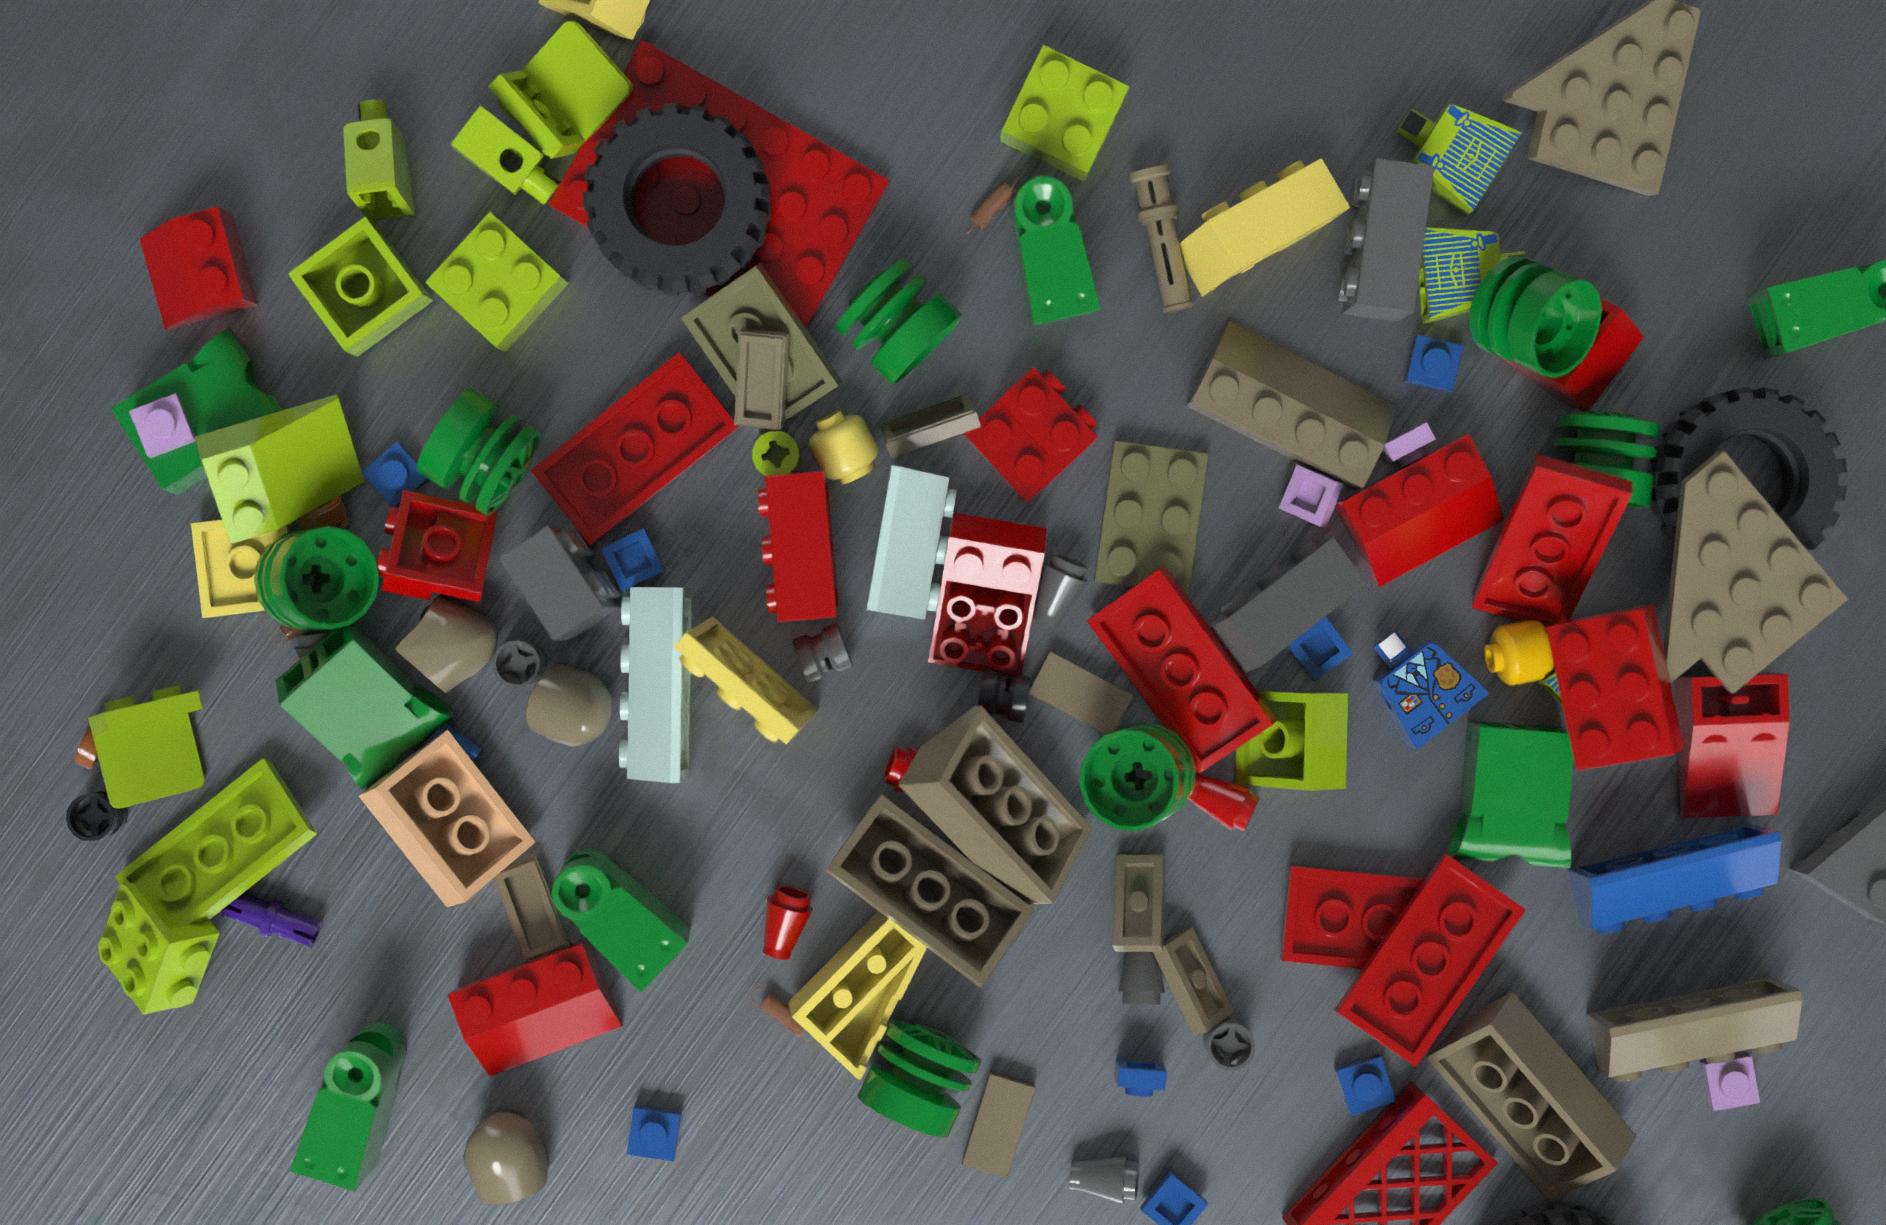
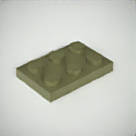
M761 262L681 317L735 397L738 332L742 328L789 333L785 421L842 383L838 374ZM758 428L762 435L772 430Z
M1122 441L1113 442L1094 582L1134 587L1165 565L1185 594L1189 595L1209 454Z

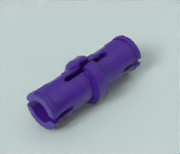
M246 893L241 894L227 907L222 909L220 914L221 917L230 918L259 929V934L270 938L274 934L304 945L308 949H312L319 936L316 930H320L322 927V920L284 908V902L276 899L268 902Z

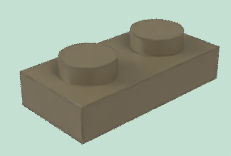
M1116 855L1113 947L1115 952H1163L1164 855Z
M1193 927L1181 930L1164 941L1163 952H1153L1193 1035L1208 1032L1234 1012Z

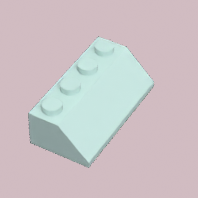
M630 587V597L622 598L621 607L622 625H630L629 644H622L621 672L629 673L628 692H621L620 719L628 720V739L620 740L619 765L620 768H627V779L681 783L689 777L691 672L680 662L679 658L682 654L674 646L687 631L692 629V588Z

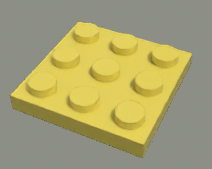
M713 616L687 631L674 646L682 654L679 658L680 662L691 673L698 677H702L704 674L719 686L716 692L721 699L736 710H739L741 707L747 710L756 718L754 726L757 730L773 742L780 739L787 745L819 710Z

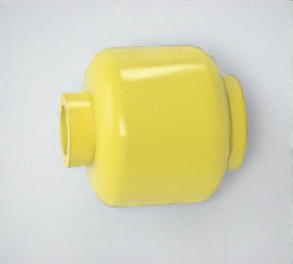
M836 410L815 422L818 431L810 437L808 446L820 470L825 472L828 479H839L841 484H847L861 478L875 468L873 461L878 455L879 448L862 416L856 414L843 416L841 410Z

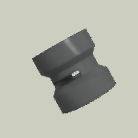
M837 623L824 627L821 634L814 637L803 635L792 639L795 652L808 683L821 679L824 673L829 670L835 669L840 672L853 667L851 657Z
M529 640L509 641L501 645L496 651L492 662L493 672L497 679L505 686L513 688L535 684L547 668V658L543 649L535 642Z
M1228 1016L1203 1034V1045L1212 1062L1219 1068L1227 1071L1238 1070L1245 1067L1252 1060L1255 1052V1041L1250 1031L1239 1019Z

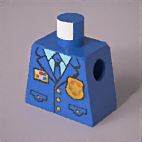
M1395 629L1373 646L1389 667L1373 680V683L1404 742L1410 748L1418 750L1489 694L1478 681L1432 640H1424L1411 649Z

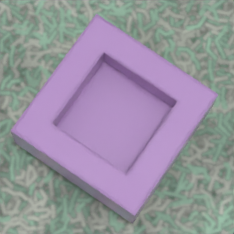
M176 393L129 411L145 452L150 458L196 441L181 399Z
M1426 422L1386 442L1380 455L1385 464L1398 459L1403 467L1428 454L1424 445L1434 441L1435 437Z
M1296 464L1279 509L1319 527H1327L1344 483L1303 465Z
M1747 1053L1735 1055V1059L1720 1063H1708L1706 1060L1700 1061L1709 1109L1718 1111L1760 1103L1751 1055Z

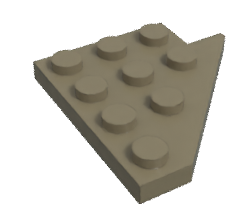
M1649 0L1504 93L1503 101L1537 112L1527 159L1646 196L1659 195L1701 9L1675 0Z
M1719 450L1681 481L1663 649L1670 682H1673L1701 659L1727 691L1733 694L1848 599L1725 451Z

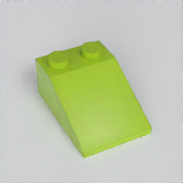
M337 394L195 436L201 461L230 544L278 530L365 482Z

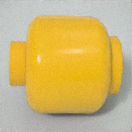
M1525 620L1498 626L1492 633L1490 644L1484 648V658L1488 670L1491 673L1496 672L1501 681L1510 686L1541 681L1548 677L1554 668L1547 629L1537 620Z

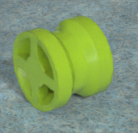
M769 431L755 441L752 449V460L756 469L764 476L794 474L801 462V450L797 442L789 434L781 431Z

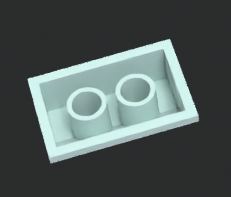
M892 465L867 610L919 619L926 618L927 610L936 612L941 584L932 582L935 563L942 565L945 563L949 540L948 536L940 535L943 516L953 517L957 490L948 488V477Z

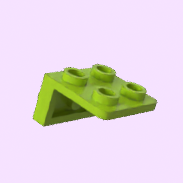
M576 21L565 22L521 71L501 73L488 86L498 98L497 103L500 109L508 117L517 120L530 134L529 140L540 153L549 156L551 159L576 154L582 144L599 130L633 92L631 81Z
M180 685L151 692L153 701L135 705L133 696L104 703L106 712L88 717L111 806L117 809L198 789L203 786L205 778L188 715L190 712L203 709L198 690L182 694Z
M133 883L120 885L115 901L111 906L105 930L98 944V952L101 961L109 967L120 982L125 994L131 997L144 1015L170 1008L183 1007L194 1002L218 939L219 931L210 920L168 929Z

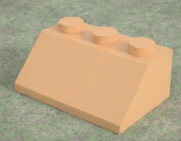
M448 730L400 762L359 795L360 799L446 907L466 902L535 843L531 835Z

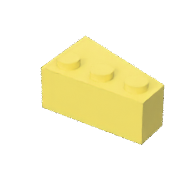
M1322 158L1306 167L1302 160H1299L1276 174L1279 182L1267 187L1264 180L1260 181L1239 194L1242 202L1230 208L1228 203L1224 201L1201 215L1205 223L1180 242L1179 246L1183 265L1202 297L1215 290L1216 287L1238 273L1246 272L1253 268L1254 264L1278 251H1282L1330 223L1350 208Z
M877 911L788 1002L792 1018L861 1081L867 1069L866 1064L878 1040L881 1041L887 1029L886 1024L898 1000L902 999L927 947L881 912Z

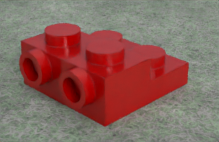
M1034 367L979 418L981 427L963 433L1026 503L1034 498L1098 438L1092 431L1098 425L1095 419L1080 404L1072 409L1060 395L1066 389L1048 369L1040 375Z
M403 490L399 508L389 507L384 534L393 536L391 549L381 547L377 569L379 576L384 577L382 591L430 600L431 593L434 592L480 602L498 510L487 516L475 509V505Z

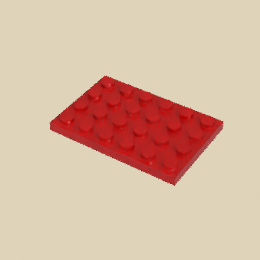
M641 40L623 72L633 85L632 94L599 130L582 144L548 205L588 228L586 224L588 215L583 208L582 193L587 192L588 183L584 179L587 165H594L597 158L594 150L601 139L608 142L615 134L612 127L622 119L626 124L638 118L636 111L650 107L651 111L654 112L663 110V104L678 103L682 109H690L693 104L707 108L709 114L715 117L722 115L733 123L736 130L746 135L760 157L770 184V204L772 207L771 222L767 223L765 230L767 237L762 248L756 249L751 257L753 262L744 272L740 269L731 276V282L761 262L807 329L888 188L890 180ZM674 157L663 160L651 167L640 179L633 197L634 213L643 231L658 242L674 246L693 243L708 234L719 221L724 202L722 186L716 174L703 162L691 157ZM731 282L722 287H719L717 284L706 288L707 293L703 294L711 297Z

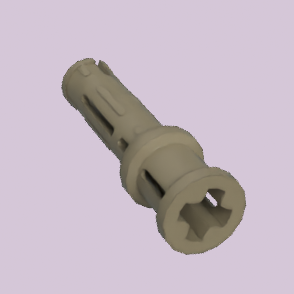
M1170 165L1145 168L1128 174L1129 182L1135 183L1140 212L1136 214L1137 220L1141 222V226L1146 225L1154 268L1164 307L1163 313L1193 307L1174 219L1178 218L1177 213L1180 211L1178 205L1173 204L1167 178V175L1171 173ZM1152 183H1153L1154 193H1155V197H1156V203H1155V201H1154V196H1153V191H1152V186H1151ZM1159 223L1162 225L1163 235H1161ZM1165 244H1166V249H1167V253H1168L1170 268H1171L1172 277H1173V282H1174L1173 285H1172V283H1171L1169 268H1168L1167 259H1166V254H1165V249H1164V245H1165Z

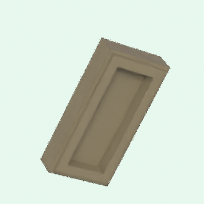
M742 328L738 332L734 425L781 430L785 426L789 333Z
M969 394L944 401L879 425L890 458L981 427Z
M1049 651L1029 689L1030 695L1106 735L1116 731L1134 695Z
M539 855L506 867L494 877L525 962L572 944L561 913L554 905L552 889Z
M991 1071L989 1072L962 1165L1008 1179L1034 1095L1035 1085Z

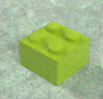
M1043 44L1001 130L1000 141L1085 182L1122 107L1130 86Z
M491 212L481 220L425 282L489 342L505 353L569 284Z
M366 216L288 273L343 350L357 357L434 301L380 227Z

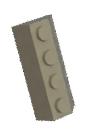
M1231 321L1228 322L1186 405L1312 470L1344 483V486L1354 491L1364 488L1386 444L1398 409V405Z
M974 706L921 746L899 784L907 795L972 863L1027 904L1054 903L1092 830L1090 824L982 706Z
M882 794L868 809L825 869L827 873L979 987L983 986L1035 911V909Z
M1772 977L1587 1013L1586 1017L1597 1070L1607 1077H1613V1080L1616 1082H1624L1641 1078V1071L1659 1067L1661 1072H1676L1687 1069L1689 1067L1688 1061L1706 1058L1708 1063H1720L1735 1059V1052L1753 1049V1053L1757 1054L1779 1051L1782 1049L1781 1043L1797 1040L1803 999L1801 990Z
M1514 992L1480 1008L1426 1056L1548 1200L1617 1171L1637 1137Z

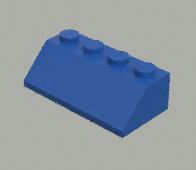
M1746 824L1569 868L1567 872L1580 924L1590 929H1596L1597 934H1607L1625 929L1624 921L1642 917L1645 923L1657 922L1672 917L1671 910L1688 906L1690 911H1700L1717 906V898L1734 894L1735 899L1742 900L1763 895V887L1778 883L1782 842L1779 831L1761 826Z

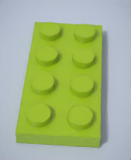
M262 758L115 875V878L119 885L133 883L168 929L209 921L318 833L273 763Z

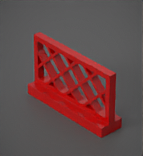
M1411 1081L1395 1097L1396 1102L1390 1103L1282 1216V1219L1287 1225H1354V1223L1378 1222V1225H1387V1221L1410 1220V1225H1440L1489 1174L1498 1162ZM1434 1115L1443 1123V1143L1420 1144V1129ZM1452 1133L1462 1142L1452 1143ZM1472 1151L1481 1159L1467 1174L1452 1175V1152ZM1443 1153V1175L1420 1177V1154ZM1410 1155V1177L1387 1179V1164L1394 1156ZM1378 1174V1179L1372 1180ZM1443 1185V1200L1435 1208L1419 1209V1187ZM1410 1187V1210L1387 1211V1189ZM1378 1189V1212L1354 1213V1198L1362 1190Z

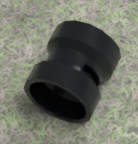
M983 669L977 706H982L991 717L995 714L1005 715L1009 721L1023 723L1031 677L1015 675L1012 678L1001 677L998 671Z
M105 790L77 797L71 802L66 814L67 826L72 834L80 840L90 842L116 835L124 828L128 818L127 807L117 809L111 806L107 791Z

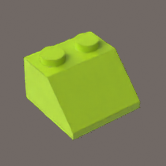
M1257 690L1276 716L1277 721L1271 727L1236 749L1235 784L1299 790L1346 789L1348 693Z

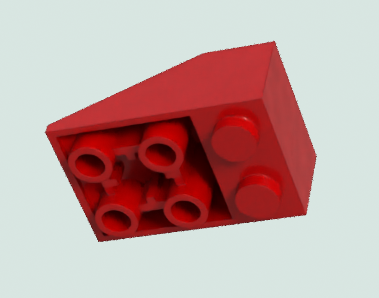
M953 512L928 663L983 672V669L998 671L1000 675L1010 677L1022 675L1045 554L1047 528Z
M1758 673L1733 694L1727 691L1715 675H1689L1676 678L1677 715L1684 747L1678 751L1681 818L1778 815L1790 724L1788 674Z

